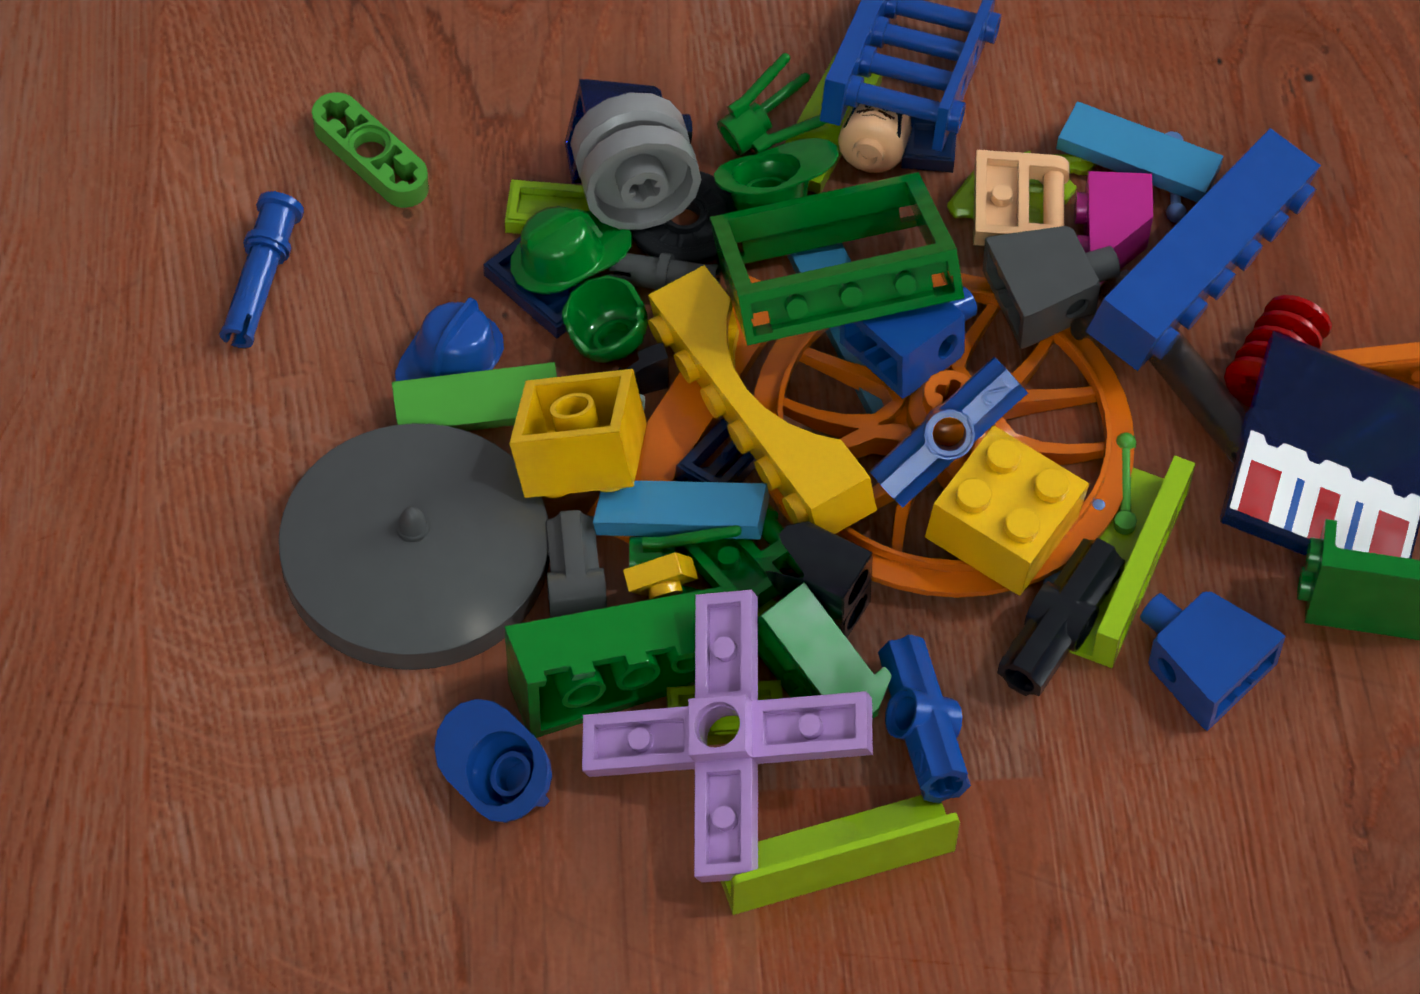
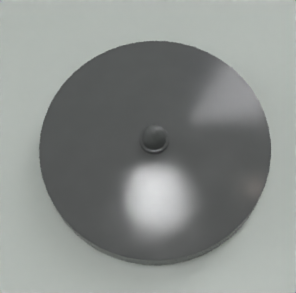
M412 423L378 428L351 438L330 450L304 474L294 488L284 509L279 531V555L285 587L294 608L305 624L328 645L351 658L379 667L403 670L430 669L452 665L485 652L505 638L504 626L521 623L534 607L543 589L549 567L546 523L548 516L542 497L524 498L514 458L496 444L481 436L462 429L436 424Z

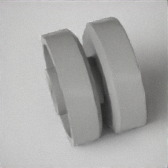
M626 93L608 98L594 106L576 124L570 144L589 210L600 222L618 229L642 230L666 223L681 214L696 198L701 183L698 162L689 141L682 113L671 101L652 93Z

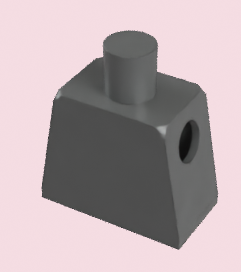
M1060 226L985 238L982 271L1020 349L1091 318L1097 312L1100 290L1099 282L1119 277L1120 265L1117 254L1112 246L1085 253L1074 229L1068 226Z

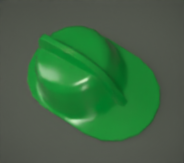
M820 138L799 139L755 155L744 156L724 163L714 173L715 184L722 190L731 192L737 211L807 196L809 181L824 174L835 164L839 157L838 148L830 140Z
M563 206L547 207L536 212L524 225L521 232V242L517 245L511 257V273L517 284L529 292L539 294L562 292L577 285L584 279L612 267L625 258L631 248L632 233L629 229H618L600 222L591 211Z

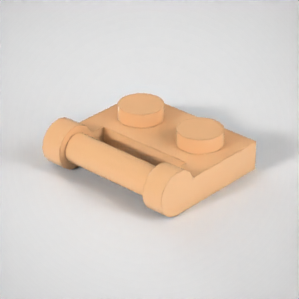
M976 150L974 162L973 245L985 246V238L995 235L1064 226V184L1070 178L1068 160L1062 156L1050 154ZM1029 179L1039 180L1043 184V224L1029 223Z

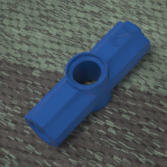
M994 356L942 405L930 410L924 421L869 472L903 508L955 459H959L967 454L973 443L1028 392ZM949 417L958 419L964 425V434L961 440L952 446H943L937 443L932 434L937 422Z
M908 634L897 640H888L878 651L881 667H886L892 675L888 685L891 698L885 712L886 729L894 738L905 740L923 800L941 803L950 798H958L971 786L957 741L962 727V709L956 700L942 695L924 638Z

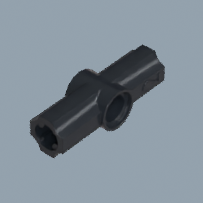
M1083 538L1054 583L1047 581L1041 587L1027 612L1024 621L1025 626L1013 640L998 665L997 673L1004 678L1011 689L1024 696L1029 694L1040 696L1069 651L1077 652L1083 645L1098 617L1099 606L1110 593L1111 588L1124 570L1125 560L1119 556L1114 546L1099 538L1095 540Z

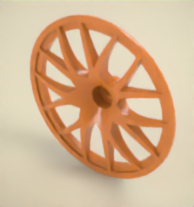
M941 273L931 275L933 287L946 285ZM961 273L963 287H966L972 293L976 302L987 306L965 334V351L962 357L945 370L932 375L920 388L903 399L866 366L810 348L812 343L829 328L778 339L761 368L754 390V397L766 409L781 419L785 415L809 428L840 438L855 458L870 454L886 456L924 421L930 410L942 405L943 401H946L972 377L967 371L966 366L1001 308L986 278ZM1076 325L1040 341L1028 358L1011 374L1025 388L1055 342L1076 364L1089 386L1061 389H1025L1028 394L994 424L1059 465L1103 458L1100 475L1092 492L1083 502L1079 517L1029 585L1061 571L1083 538L1088 540L1100 538L1115 518L1123 500L1122 448L1117 445L1116 439L1118 435L1125 432L1131 433L1134 436L1132 415L1125 392L1115 371L1100 349ZM800 361L858 391L859 387L880 398L884 406L873 414H842L816 409L784 396L790 377ZM1097 402L1103 424L1104 442L1082 444L1043 442L1015 433L1006 420ZM951 417L943 418L934 426L933 438L943 446L955 445L963 437L964 425L958 419ZM993 426L973 443L967 454L959 459H955L924 489L937 481L945 489ZM1134 448L1130 449V477L1134 463ZM879 483L872 487L877 509L894 501ZM778 488L772 491L768 489L781 513L791 524H794L783 505L782 498L784 496ZM916 496L903 508L896 502L890 547L858 533L849 526L835 534L872 552L871 581L897 590L927 596L954 598L987 596L1010 591L959 558L958 560L935 559L902 552L906 524ZM1096 499H1101L1105 502V508L1097 510L1093 507V502Z

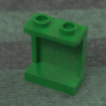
M1325 519L1320 538L1310 537L1305 567L1302 566L1300 570L1297 600L1306 601L1304 623L1420 640V560L1338 548L1335 544L1337 521Z

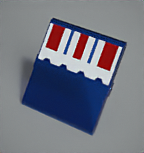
M1273 331L1268 341L1250 409L1246 412L1244 421L1241 424V432L1238 439L1240 446L1222 507L1220 522L1306 556L1310 537L1320 538L1325 519L1336 520L1335 544L1338 548L1412 559L1420 527V389Z

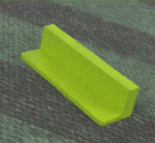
M1174 455L1165 478L1133 467L1131 473V512L1137 518L1135 530L1128 535L1118 533L1114 529V518L1104 534L1099 538L1115 547L1119 556L1125 560L1124 570L1111 588L1110 593L1099 606L1098 617L1087 639L1077 652L1070 650V653L1113 668L1189 493L1195 462Z
M922 795L758 841V869L735 875L730 881H721L732 914H739L953 852L956 850L960 820L957 813L946 814L942 802H929L923 800Z

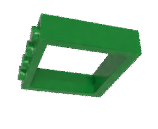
M919 172L710 217L718 264L721 266V273L747 346L964 299L957 248ZM910 206L914 215L900 218L899 208ZM917 226L927 244L926 246L751 283L744 265L750 262ZM741 242V246L743 248V252L741 253L739 252L737 243ZM941 273L946 285L933 287L931 275ZM768 311L770 323L753 327L751 319H754L753 314Z

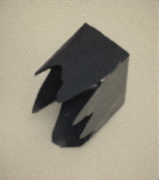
M808 521L787 525L779 536L782 544L801 568L804 577H798L796 574L785 575L766 571L769 580L782 597L802 583H805L845 637L848 638L871 602L872 552Z

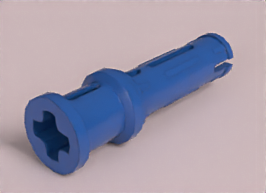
M275 191L264 192L260 194L257 200L256 208L259 214L253 230L247 232L243 241L247 257L224 325L219 333L220 338L226 343L230 340L231 334L235 333L231 346L249 348L253 345L254 335L277 267L290 256L292 247L289 239L294 225L300 223L303 217L304 208L298 200L284 193Z

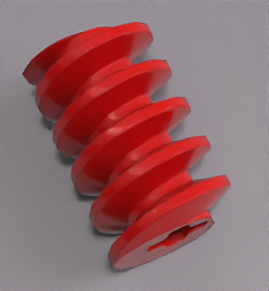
M1281 295L1271 299L1265 306L1264 313L1256 320L1254 329L1248 333L1244 344L1237 350L1234 360L1226 368L1224 379L1228 390L1244 405L1257 411L1269 413L1275 410L1278 401H1285L1292 396L1294 385L1301 381L1304 370L1313 361L1314 353L1321 349L1323 339L1331 333L1332 322L1329 316L1321 307L1299 296Z

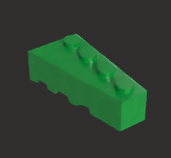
M723 586L504 626L508 684L525 727L538 738L582 724L583 715L619 712L665 697L666 687L695 685L696 595L725 592Z

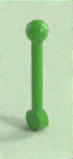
M1125 432L1118 435L1116 439L1117 445L1122 448L1123 500L1120 505V512L1115 516L1114 529L1120 534L1128 535L1133 533L1137 523L1135 514L1131 512L1130 449L1136 448L1137 442L1131 433Z

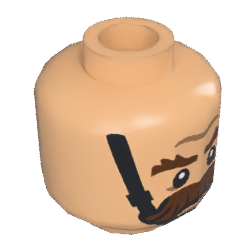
M858 104L857 108L849 107L838 137L841 154L856 169L868 173H882L893 169L902 160L912 131L910 116L863 104Z

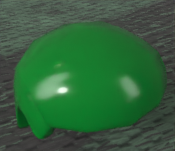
M610 275L589 279L571 292L562 309V320L576 350L584 358H589L593 362L609 363L626 358L642 345L648 327V314L645 305L634 286L625 279Z

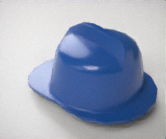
M471 297L465 303L448 302L439 305L426 315L420 330L402 355L395 371L396 381L493 370L504 350L503 334L496 323L479 310L477 301Z
M474 699L460 703L446 714L436 734L434 750L437 765L447 781L477 812L490 821L507 823L524 817L536 806L545 807L550 802L547 797L552 781L550 759L538 739L510 711L494 701Z

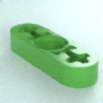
M333 92L317 99L312 107L315 135L391 205L401 208L416 206L426 198L429 191L427 167L414 152L351 96L345 93ZM330 116H333V117H334V119H331L330 121L327 122V118H328V117H330ZM345 116L346 127L337 119ZM367 142H376L385 148L378 156L369 158L363 157L356 152L360 145ZM395 173L405 181L395 184ZM414 178V182H413V183L408 184V183L406 182V181H408V180Z

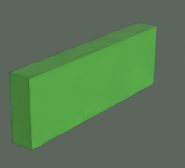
M555 362L392 382L397 425L412 423L436 424L465 431L513 426L525 381L557 377Z

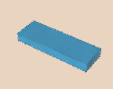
M1078 101L1058 137L1056 146L1057 150L1116 172L1152 173L1153 186L1195 202H1199L1210 190L1221 168L1224 157L1223 155Z
M635 480L634 487L622 488L614 492L600 491L593 526L596 535L663 537L738 525L741 527V534L724 539H761L770 495L767 483Z

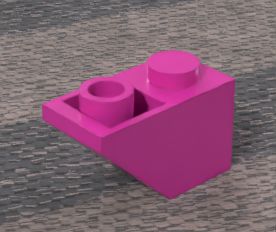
M1088 171L1085 192H1076L1074 202V223L1083 224L1084 235H1077L1085 253L1112 246L1117 254L1121 269L1148 247L1153 221L1152 173Z

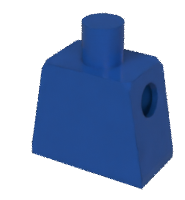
M963 287L964 299L840 325V343L903 399L920 388L932 375L945 370L962 357L965 351V321L977 314V304L972 293L966 287Z
M1202 592L1184 610L1165 595L1159 593L1149 601L1140 615V620L1158 634L1153 640L1148 661L1150 669L1206 731L1215 725L1278 664L1286 637L1279 630L1213 592Z

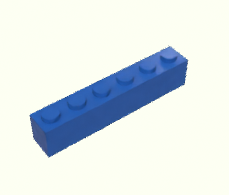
M1270 128L1103 299L1086 332L1137 371L1153 355L1161 360L1178 340L1180 333L1176 330L1181 325L1188 330L1191 329L1208 307V303L1205 301L1210 295L1215 300H1218L1236 277V274L1232 271L1236 267L1245 271L1252 264L1263 248L1260 241L1265 238L1270 243L1273 242L1290 219L1287 213L1291 210L1298 215L1316 192V188L1311 186L1310 183L1321 165Z

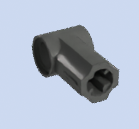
M580 510L560 511L556 517L546 520L549 545L548 558L551 571L547 572L550 618L607 608L604 568H599L596 533L593 526L594 516H587Z

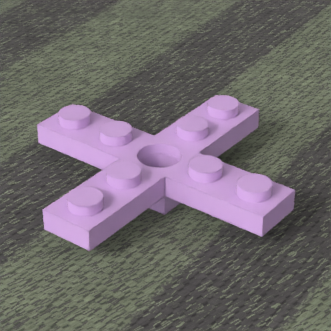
M752 590L696 595L695 698L689 699V706L583 715L582 771L588 777L695 769L694 877L701 883L730 881L735 875L758 869V764L873 755L872 698L867 691L758 700V597ZM738 716L740 726L735 738L724 746L709 747L707 736L711 726L722 717Z

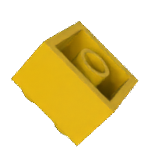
M633 369L525 381L509 443L524 498L541 496L559 498L569 493L598 490L601 492H614L622 488L634 487L647 422Z
M993 425L934 502L925 538L1018 596H1021L1079 517L1090 483Z

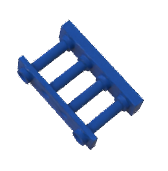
M861 0L825 79L820 121L840 126L848 107L857 108L858 104H863L935 122L932 149L942 152L949 133L958 134L966 108V103L962 102L985 43L994 44L996 41L1002 14L993 12L995 0H982L977 13L925 0ZM897 15L969 32L966 41L962 42L890 24V19L895 20ZM884 44L956 61L957 63L952 72L877 53V47L883 48ZM873 73L945 91L941 102L867 84L864 83V77L870 78Z

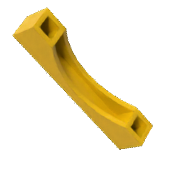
M705 265L648 295L654 316L648 320V325L657 343H663L665 348L668 346L672 348L675 352L674 359L676 365L688 383L697 381L702 388L700 389L702 399L712 416L716 419L720 416L725 418L728 422L727 429L729 435L740 453L745 454L750 451L756 459L754 464L762 482L767 483L770 491L778 488L784 496L782 501L785 510L794 524L808 521L836 534L877 511L871 478L842 440L814 434L787 423L766 409L746 389L735 370V351L739 330L732 301Z

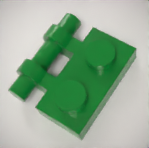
M769 502L761 536L770 546L762 551L751 539H721L677 547L683 555L692 557L695 569L712 588L723 586L725 592L752 590L758 597V608L779 594L769 580L766 571L781 573L780 569L791 568L798 577H804L801 568L781 542L779 534L784 530V527L778 522L779 514Z

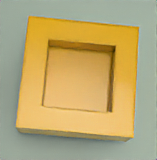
M677 552L623 569L629 592L649 596L650 600L683 593L682 584L698 579L692 557Z

